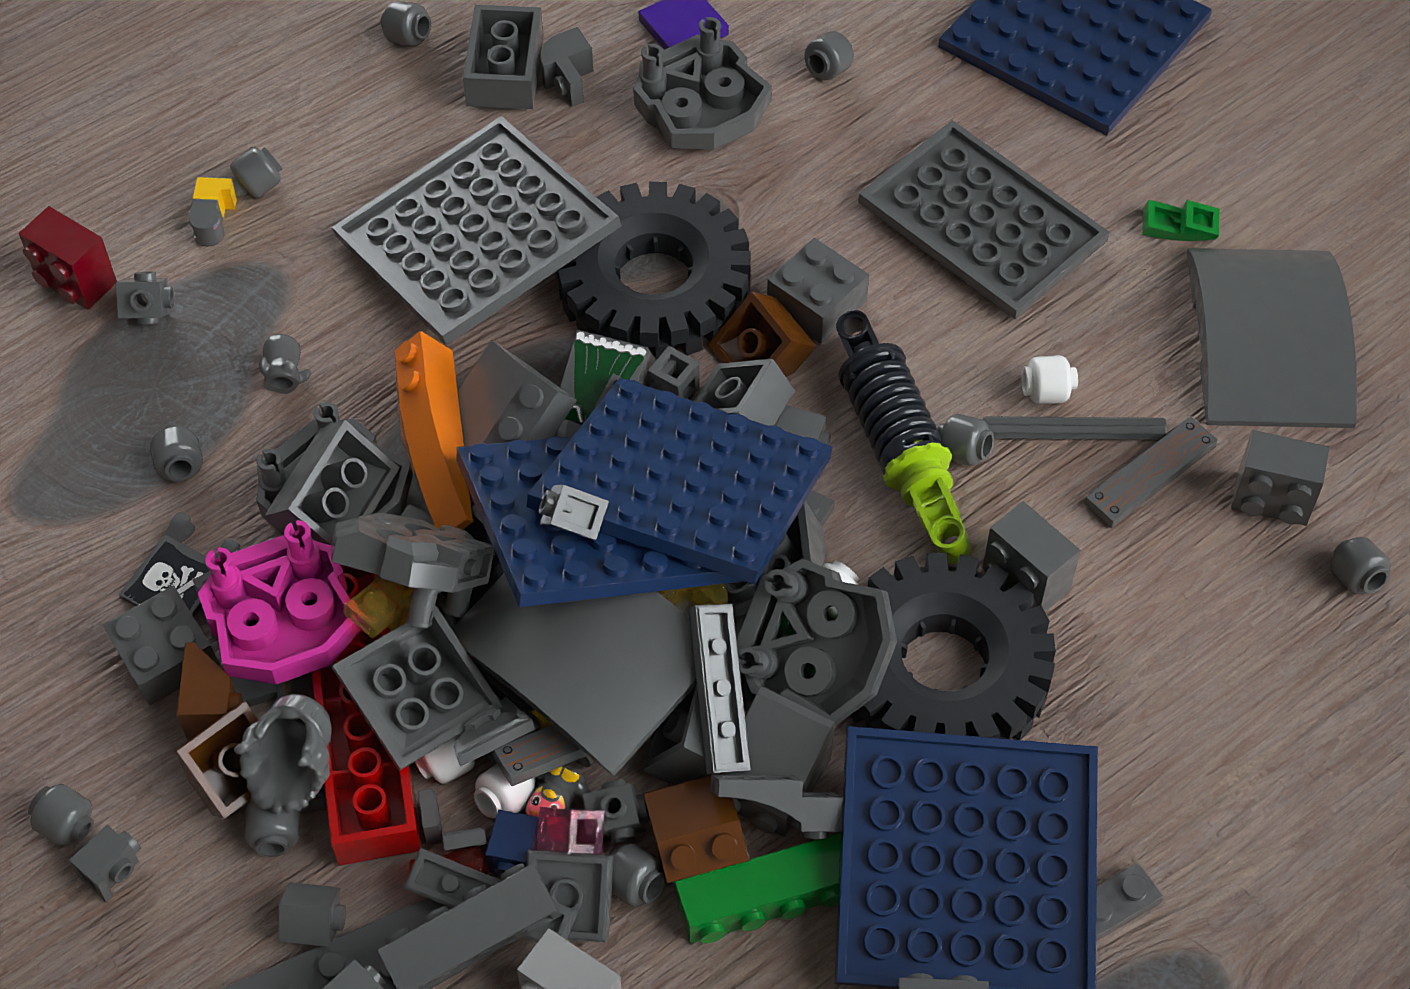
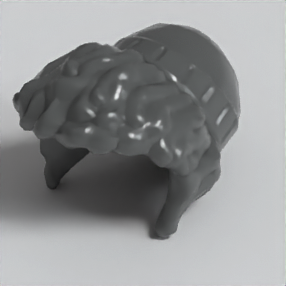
M291 694L279 698L259 721L254 722L245 730L242 742L235 747V753L241 755L240 775L247 780V788L251 793L250 797L261 810L271 809L276 815L280 814L283 809L287 813H290L292 810L300 811L308 806L309 800L315 798V795L329 778L330 766L328 761L330 755L327 746L331 739V722L327 711L316 700L300 694Z

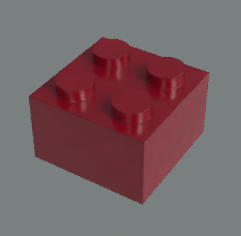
M48 206L18 233L24 246L23 254L31 264L33 269L32 276L35 281L44 288H53L67 302L71 304L76 302L89 310L116 284L117 279L102 237L52 207Z

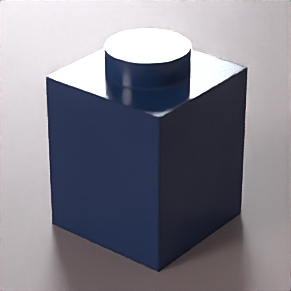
M498 809L486 852L489 872L501 878L502 873L518 864H524L526 868L527 850H538L542 833L539 817Z

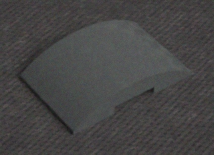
M1188 248L1187 259L1193 308H1197L1202 352L1199 366L1206 425L1355 428L1357 377L1353 325L1342 273L1331 252L1314 250Z
M504 573L452 628V631L478 667L499 684L503 683L551 722L558 732L612 776L617 774L697 685L690 619L657 591L519 607Z

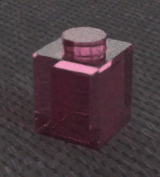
M540 807L537 849L563 853L602 854L604 811L568 807Z

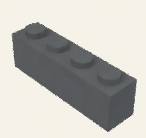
M518 864L502 873L500 876L502 881L488 889L485 885H481L462 896L464 902L448 910L447 906L432 911L424 917L425 924L411 932L409 928H403L385 939L387 945L377 951L396 988L431 989L560 917L561 914L535 866L531 864L525 868L524 864Z

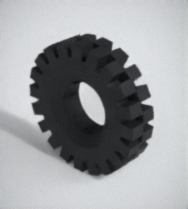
M649 181L648 196L642 197L637 183L620 186L621 201L619 202L609 190L598 195L597 198L619 216L622 226L557 270L560 300L563 302V310L569 321L576 320L577 330L644 347H654L656 360L668 346L674 348V345L680 344L687 356L702 351L703 336L711 341L750 294L751 251H749V239L745 229H739V219L729 208L720 212V201L708 193L696 202L695 188L682 184L678 185L673 197L667 196V182ZM651 253L666 254L677 258L688 267V279L683 285L668 293L643 294L630 289L629 286L621 282V268L628 261L641 255Z
M927 553L924 567H919L914 556L895 561L893 575L884 567L868 577L867 587L888 592L897 644L877 695L850 716L855 723L865 720L866 728L1011 739L1014 737L1017 740H1021L1032 729L1035 716L1039 718L1047 700L1055 663H1053L1056 653L1054 633L1047 634L1050 621L1042 605L1031 608L1034 594L1022 582L1017 583L1011 588L1007 587L1009 573L992 564L984 575L977 572L978 558L960 554L957 567L948 566L947 553ZM933 632H947L963 637L974 645L975 651H979L984 660V664L981 666L980 679L969 687L966 685L963 689L956 691H939L938 689L926 687L913 678V673L908 672L902 658H906L907 645L914 639Z

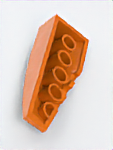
M419 331L395 350L396 388L401 440L435 527L440 529L442 525H450L463 530L473 522L469 489L456 461L457 447H463L464 442L453 350Z

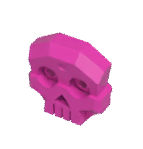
M296 521L298 531H294L291 522L286 526L282 536L230 553L226 548L219 547L217 548L220 555L218 558H216L213 549L206 555L205 562L209 568L210 576L199 590L198 596L212 635L219 639L223 668L231 677L279 684L330 666L363 628L361 616L346 593L347 584L341 564L332 562L331 545L312 540L311 529L304 521ZM310 600H315V601H317V602H316L315 604H313V605H310V606L305 605V603H306L307 601H310ZM250 621H258L254 626H247V623Z

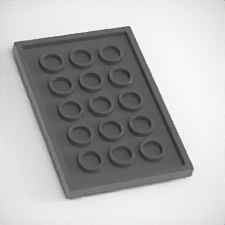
M953 120L859 193L858 202L1014 319L1018 318L1108 241L1110 233Z

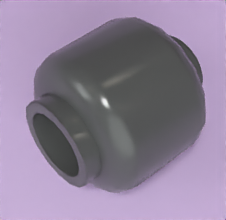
M394 1L387 6L382 14L381 27L388 41L399 45L417 46L428 37L431 31V19L425 8L418 3Z
M836 31L825 32L807 45L804 52L807 69L816 78L821 80H832L850 68L854 57L849 40Z
M250 147L230 164V170L234 175L231 179L234 187L242 196L249 193L254 198H261L280 182L281 176L279 171L282 170V167L265 147L262 150L257 147Z
M954 414L947 419L945 424H940L937 432L942 437V444L948 447L952 454L951 462L976 466L982 460L988 459L992 452L994 434L990 431L987 422L982 419Z
M174 426L159 431L153 437L150 444V452L154 469L160 477L167 481L179 482L194 477L200 471L203 457L199 440L194 432L185 427Z
M1356 537L1342 541L1335 548L1330 565L1331 572L1352 593L1360 595L1372 594L1381 590L1386 585L1390 577V559L1371 540L1365 537Z
M57 784L51 788L48 786L42 788L35 795L28 809V814L31 815L30 823L32 829L60 846L68 845L75 839L78 841L83 840L94 824V820L91 819L93 810L91 801L64 784Z
M253 801L247 805L245 809L244 837L246 843L255 849L256 853L268 857L280 856L287 853L289 848L297 843L300 836V811L292 810L290 813H287L283 809L280 814L276 815L271 809L261 810Z
M626 844L608 854L614 855L612 895L628 905L636 907L651 903L660 896L665 887L666 877L662 862L657 856L636 844Z

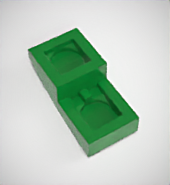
M1148 200L1143 207L1142 235L1178 241L1216 240L1219 236L1220 208L1186 200L1182 208Z

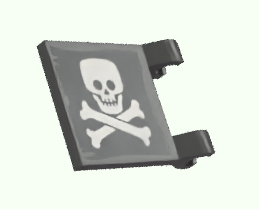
M182 512L174 515L163 538L119 593L120 598L137 606L174 585L192 616L196 615L202 605L193 579L209 572V568L205 562L206 556L182 544L195 531V526L191 523L190 516ZM230 538L226 539L221 545V548H226L230 553L241 550L240 544Z

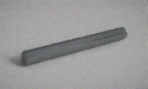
M985 416L982 419L987 422L990 431L994 434V438L1160 440L1167 433L1166 419L1153 417Z

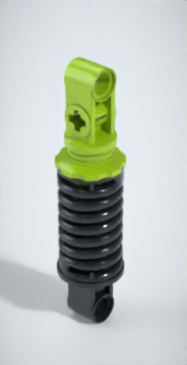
M859 310L847 311L839 317L836 323L837 332L849 356L839 370V381L849 394L860 424L864 428L865 435L869 439L877 461L880 463L886 486L895 489V491H901L904 503L915 507L937 553H947L948 564H958L960 554L969 556L972 545L961 521V514L950 492L953 486V479L947 469L950 467L949 463L952 459V454L949 448L942 444V437L936 431V424L931 419V414L920 395V390L915 385V380L911 375L909 367L906 365V356L902 348L892 343L879 344L866 314ZM949 537H958V539L951 544H943L944 541Z

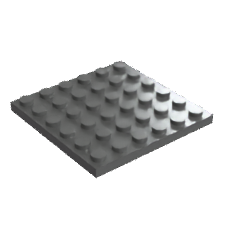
M500 116L334 225L332 229L335 236L447 346L616 231L622 225L616 213Z

